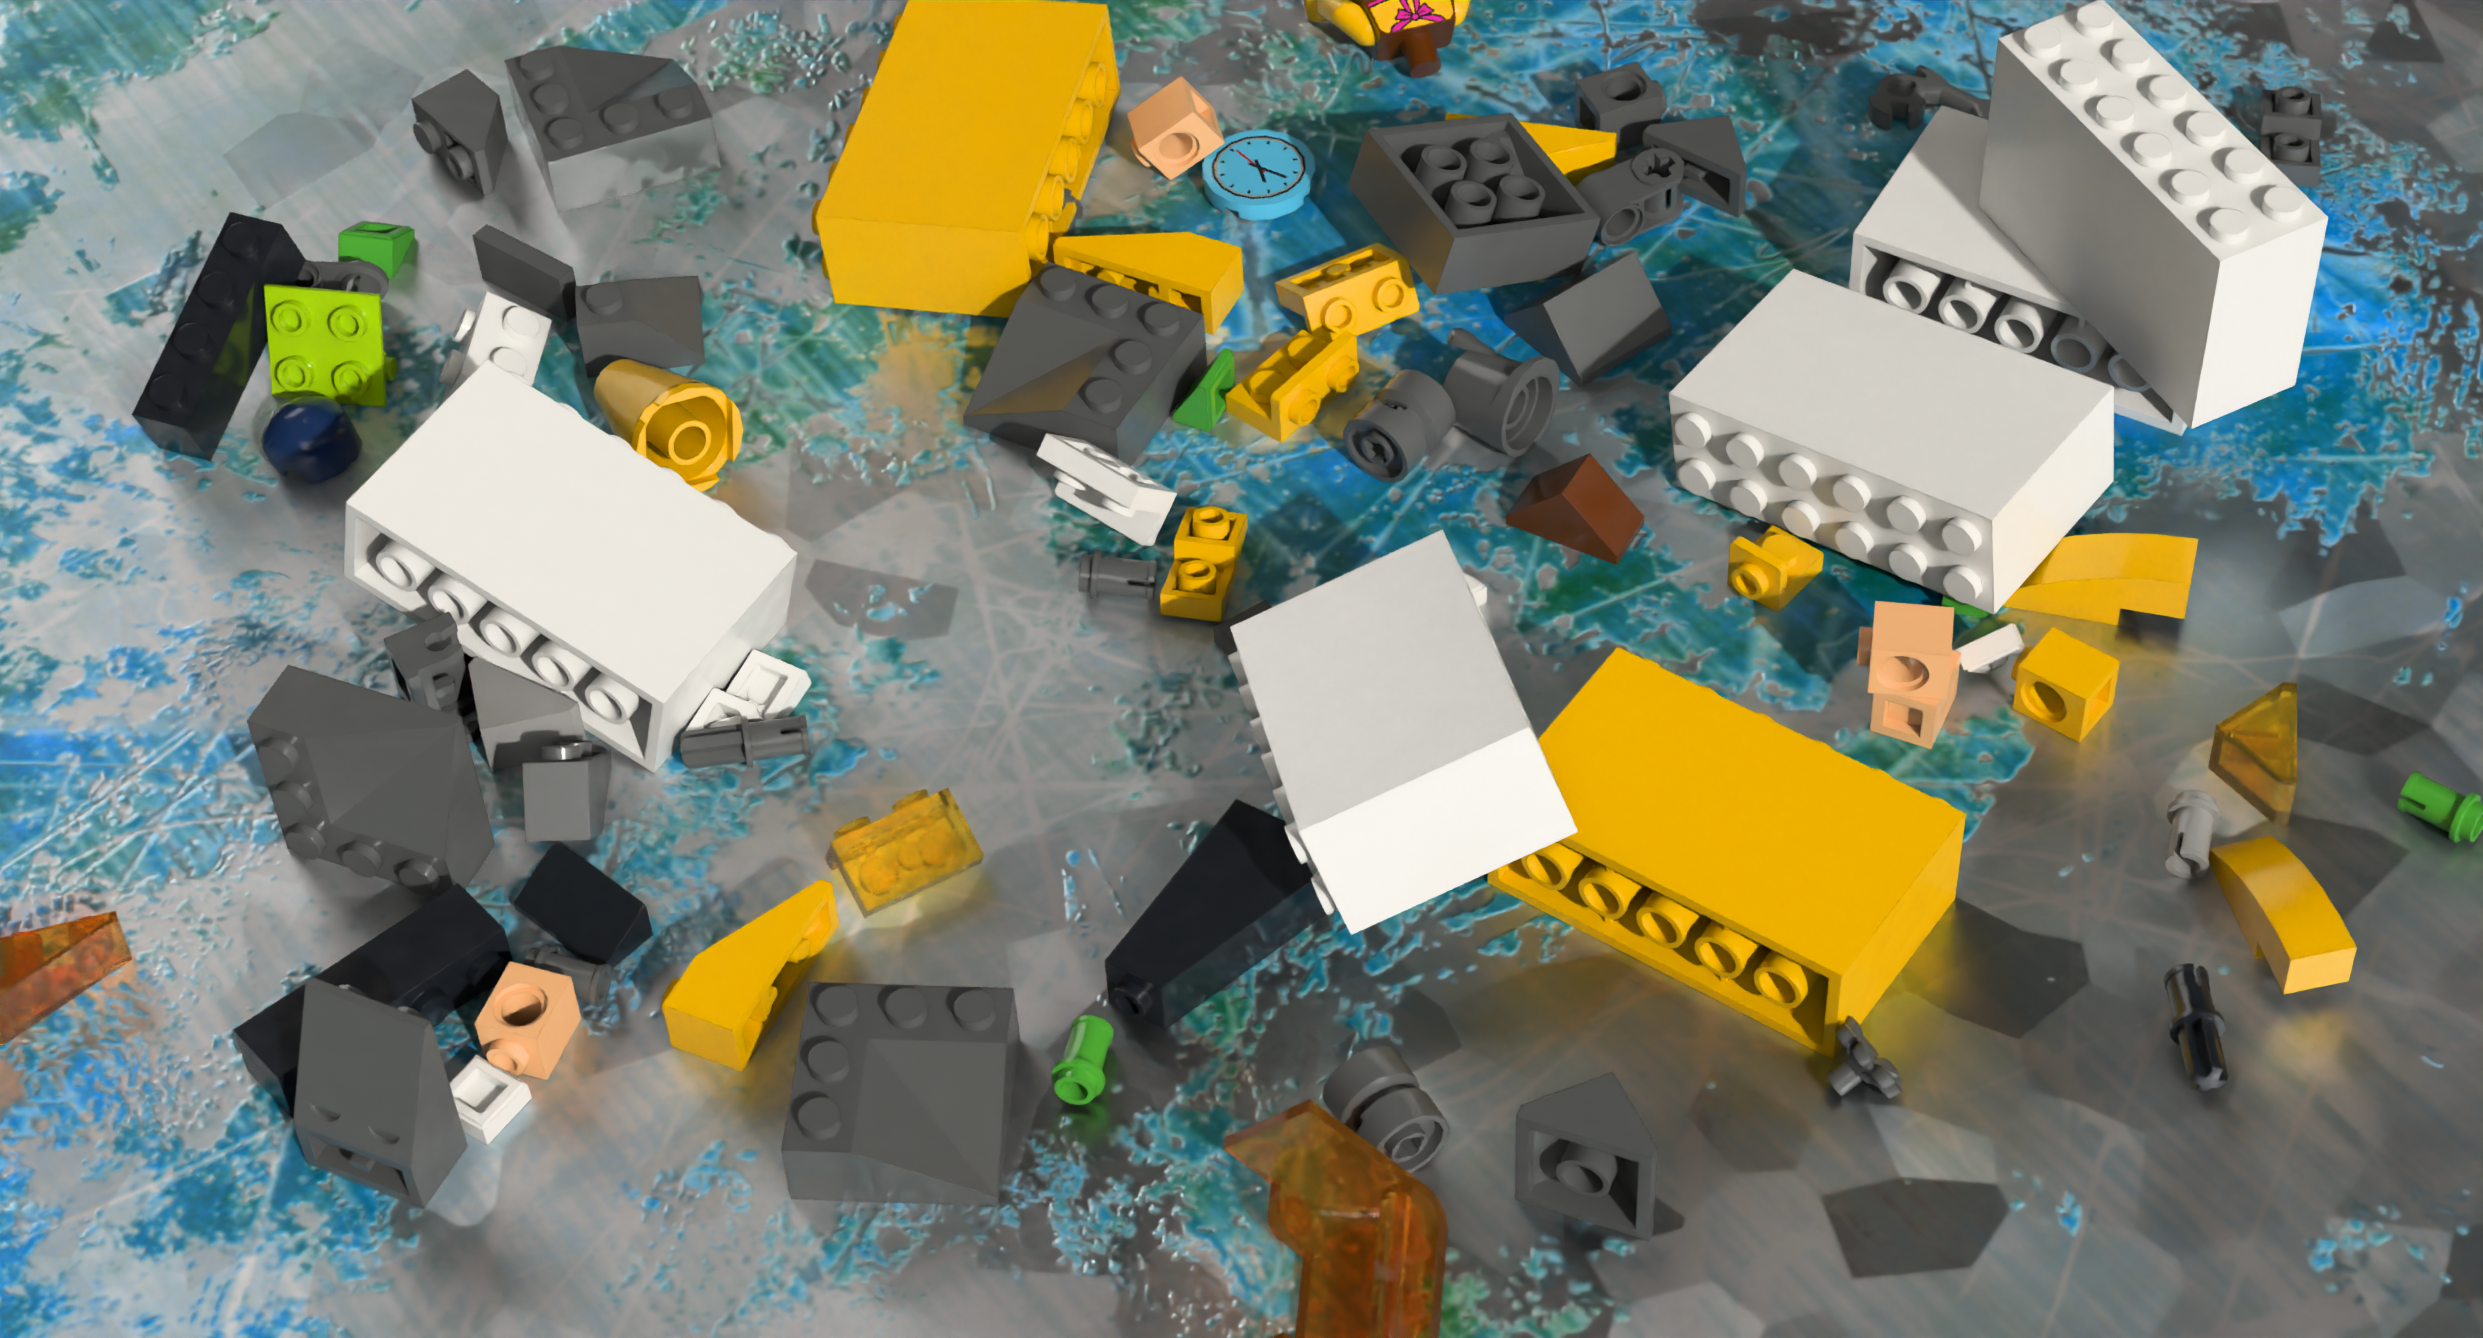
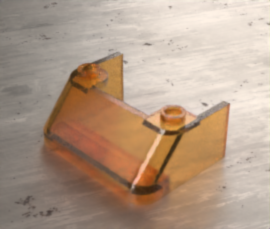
M1311 1099L1225 1137L1223 1149L1271 1183L1268 1209L1269 1226L1273 1234L1280 1241L1303 1257L1295 1338H1439L1448 1226L1444 1209L1437 1196L1429 1187ZM1282 1332V1333L1277 1334V1335H1275V1336H1273V1337H1270V1338H1293V1337H1291L1290 1335H1288L1286 1332Z

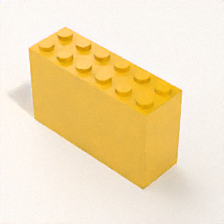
M908 0L903 13H898L895 17L893 37L887 50L883 49L879 54L877 74L871 86H866L863 91L861 111L855 124L851 123L847 128L845 148L839 162L834 161L830 167L828 187L823 199L817 200L812 210V230L815 235L820 236L823 249L822 274L825 279H830L835 303L1003 318L1010 317L1018 298L1048 261L1055 263L1053 243L1058 237H1066L1069 226L1077 211L1075 202H1067L1063 209L1064 188L1071 190V195L1081 201L1121 94L1107 4L1050 0Z
M1617 646L1538 738L1578 832L1487 873L1488 884L1834 1060L1844 1047L1835 1031L1850 1016L1859 1025L1863 1022L1955 900L1966 813L1952 807L1941 798L1929 796L1892 778L1883 770L1862 764L1833 750L1822 741L1812 740L1775 722L1771 717L1763 713L1754 712L1718 695L1707 686L1697 685L1662 668L1650 659L1641 658Z

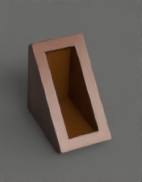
M1589 453L1534 476L1507 513L1506 524L1617 565L1644 526V516Z

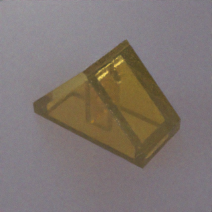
M2287 682L2281 683L2216 725L2208 768L2273 824L2288 825L2297 784V683Z

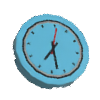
M1267 129L1242 131L1224 138L1225 144L1206 156L1202 163L1204 194L1215 208L1224 213L1225 207L1238 211V218L1252 221L1269 220L1295 212L1304 204V197L1309 192L1312 195L1316 186L1314 155L1304 142L1287 133Z

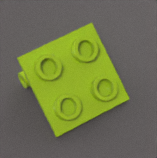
M274 284L264 285L272 397L293 399L299 396H321L344 404L387 406L385 381L395 380L397 360L395 357H387L383 348L380 294Z

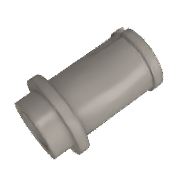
M2187 790L2179 793L2176 799L2168 805L2166 817L2172 825L2165 867L2172 875L2193 879L2195 861L2197 862L2196 874L2199 877L2204 876L2208 872L2211 834L2219 826L2221 813L2211 795L2198 790Z

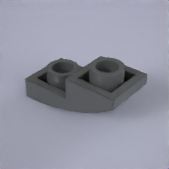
M2293 86L2282 87L2277 91L2262 89L2259 151L2296 186L2318 188L2321 170L2319 137L2322 125L2320 94L2310 93L2303 88Z

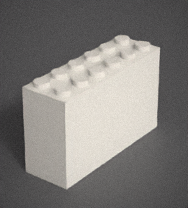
M2104 0L2094 1L1998 38L1978 205L1982 211L2190 429L2295 386L2328 216Z
M1941 105L1854 231L1849 289L2114 386V413L2182 436L2188 425L1978 206L1988 120Z
M1792 269L1669 393L1676 482L1678 487L1994 615L2114 481V386L1796 269Z
M488 359L346 501L345 577L419 624L450 612L456 622L457 636L464 653L472 658L475 656L577 701L585 730L652 773H655L680 745L681 734L685 732L713 687L726 692L752 650L755 649L761 652L786 623L798 552L790 548L778 535L772 532H764L737 515L727 503L718 499H711L690 486L674 470L660 467L634 451L621 437L609 435L589 423L571 406L557 403L536 390L520 374L506 371Z
M1443 529L1230 627L1238 651L1228 655V659L1241 685L1238 689L1252 719L1249 721L1263 752L1261 759L1275 788L1272 790L1274 798L1287 823L1284 826L1286 834L1301 864L1307 862L1313 874V877H1311L1313 887L1326 914L1330 915L1339 911L1351 935L1578 832L1489 627Z

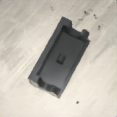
M450 612L429 619L383 640L401 699L465 717L476 709L463 658L464 652L457 636V625ZM478 720L470 721L464 726L468 743L475 741L481 736Z

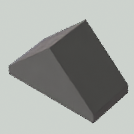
M1730 115L1653 124L1643 131L1642 152L1652 148H1666L1681 156L1684 162V177L1678 184V190L1681 193L1736 218H1739L1744 213L1747 167ZM1650 166L1648 167V175H1650Z

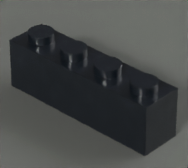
M233 212L229 213L132 413L133 417L158 448L207 461L212 460L268 342L264 285L294 286L306 261L282 224Z
M457 883L313 978L335 986L350 985L363 992L368 998L397 1009L399 1007L412 1008L431 1021L432 1027H435L450 1013L480 993L494 988L510 961L513 962L505 929ZM306 983L233 1029L247 1071L292 1119L294 1118Z

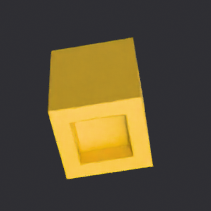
M2052 627L2035 647L2027 645L2018 655L2013 665L2011 678L2016 681L2012 709L2080 743L2113 704L2120 660Z

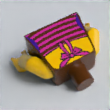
M1303 0L1306 17L1311 22L1330 21L1359 45L1367 46L1376 60L1386 61L1404 56L1410 76L1413 78H1424L1440 70L1442 65L1437 49L1444 48L1451 43L1454 27L1464 22L1471 0Z

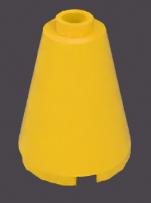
M631 359L614 361L599 374L594 386L595 402L613 434L624 439L634 451L660 467L674 470L687 484L700 492L711 488L721 479L716 473L722 468L727 459L734 462L740 451L743 434L739 409L733 401L716 386Z

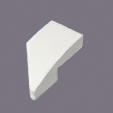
M753 649L726 692L713 687L685 731L741 724V717H747L748 723L788 718L812 682L805 670Z

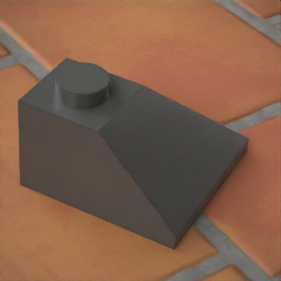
M698 276L633 279L575 286L577 330L588 378L598 377L606 366L621 359L635 360L660 369L705 364Z

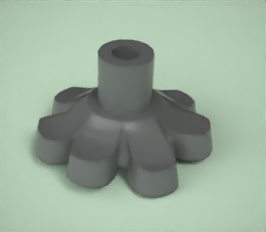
M1850 1016L1835 1031L1838 1039L1845 1047L1844 1056L1846 1059L1825 1074L1828 1081L1841 1096L1845 1095L1862 1081L1874 1084L1889 1099L1902 1093V1089L1895 1080L1900 1077L1896 1067L1886 1058H1876L1878 1052L1863 1035L1859 1023Z

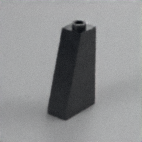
M1235 799L1105 959L1109 1003L1113 1004L1121 1013L1129 1018L1136 1020L1144 1019L1166 1030L1326 915L1311 881L1313 874L1307 862L1303 864L1299 862L1286 834L1284 826L1287 823L1284 820Z

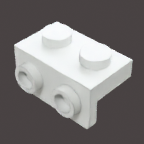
M487 291L475 312L467 308L464 310L454 331L452 340L461 345L459 351L453 349L450 352L439 377V382L448 385L442 404L486 359L506 371L520 374L532 386L552 320Z

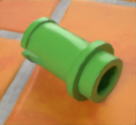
M2418 771L2414 772L2406 781L2400 795L2407 797V799L2401 797L2398 800L2397 809L2399 811L2410 813L2448 831L2449 839L2453 842H2460L2463 838L2472 843L2478 838L2483 830V804L2479 794L2472 792L2465 796L2424 777Z
M1082 1015L1073 1020L1070 1038L1063 1058L1055 1063L1051 1071V1081L1054 1084L1055 1093L1065 1102L1084 1105L1091 1102L1104 1089L1105 1075L1102 1069L1108 1047L1112 1043L1114 1029L1106 1020L1093 1015Z

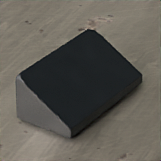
M558 841L546 852L514 901V907L518 912L580 958L596 964L611 965L612 969L653 936L645 904Z

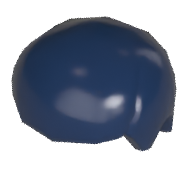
M299 396L283 404L269 417L261 437V444L266 457L282 476H286L288 470H294L311 484L321 483L341 474L357 459L362 445V441L343 407L335 400L321 396Z

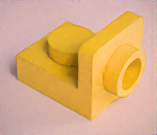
M1772 525L1754 543L1742 536H1738L1730 543L1727 584L1735 588L1744 597L1756 600L1778 613L1822 571L1824 553Z

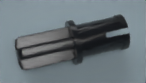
M2180 964L2171 968L2164 976V985L2173 1014V1019L2169 1024L2170 1037L2176 1044L2181 1046L2187 1078L2191 1081L2192 1088L2198 1092L2206 1093L2211 1088H2222L2229 1078L2220 1037L2225 1031L2224 1018L2215 1010L2207 970L2200 965L2195 970L2196 982L2194 964Z

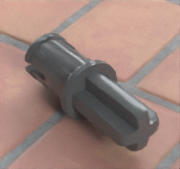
M799 714L796 717L748 723L747 717H741V724L685 731L680 737L682 761L685 768L688 769L746 762L747 768L754 767L753 761L801 754H804V756L811 755L805 714Z

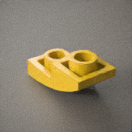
M1215 506L1202 508L1187 507L1174 538V561L1160 593L1161 615L1222 622L1242 554L1248 525V514L1227 512L1225 509Z

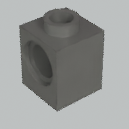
M1637 61L1575 81L1574 124L1578 129L1617 133L1616 152L1643 144V131L1649 125L1661 124L1662 113L1666 111L1667 107L1664 91L1658 81H1652Z

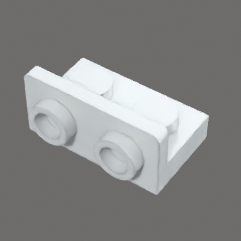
M1046 433L1036 456L1057 467L1054 477L1059 482L1055 488V494L1140 545L1152 546L1177 493L1085 440Z

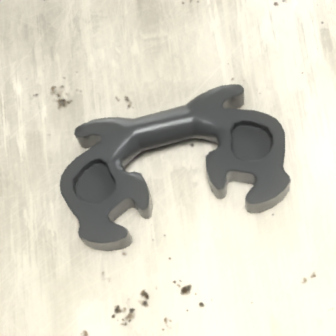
M1919 65L1916 67V76L1908 74H1890L1885 76L1878 86L1877 93L1869 97L1867 115L1869 120L1882 130H1891L1892 118L1906 120V128L1912 130L1922 123L1926 105H1944L1989 120L1991 100L1980 99L1952 86L1938 72Z

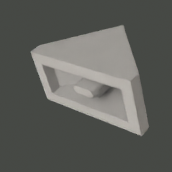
M477 656L468 664L479 728L491 771L522 765L526 761L541 756V747L553 746V742L587 740L577 701Z

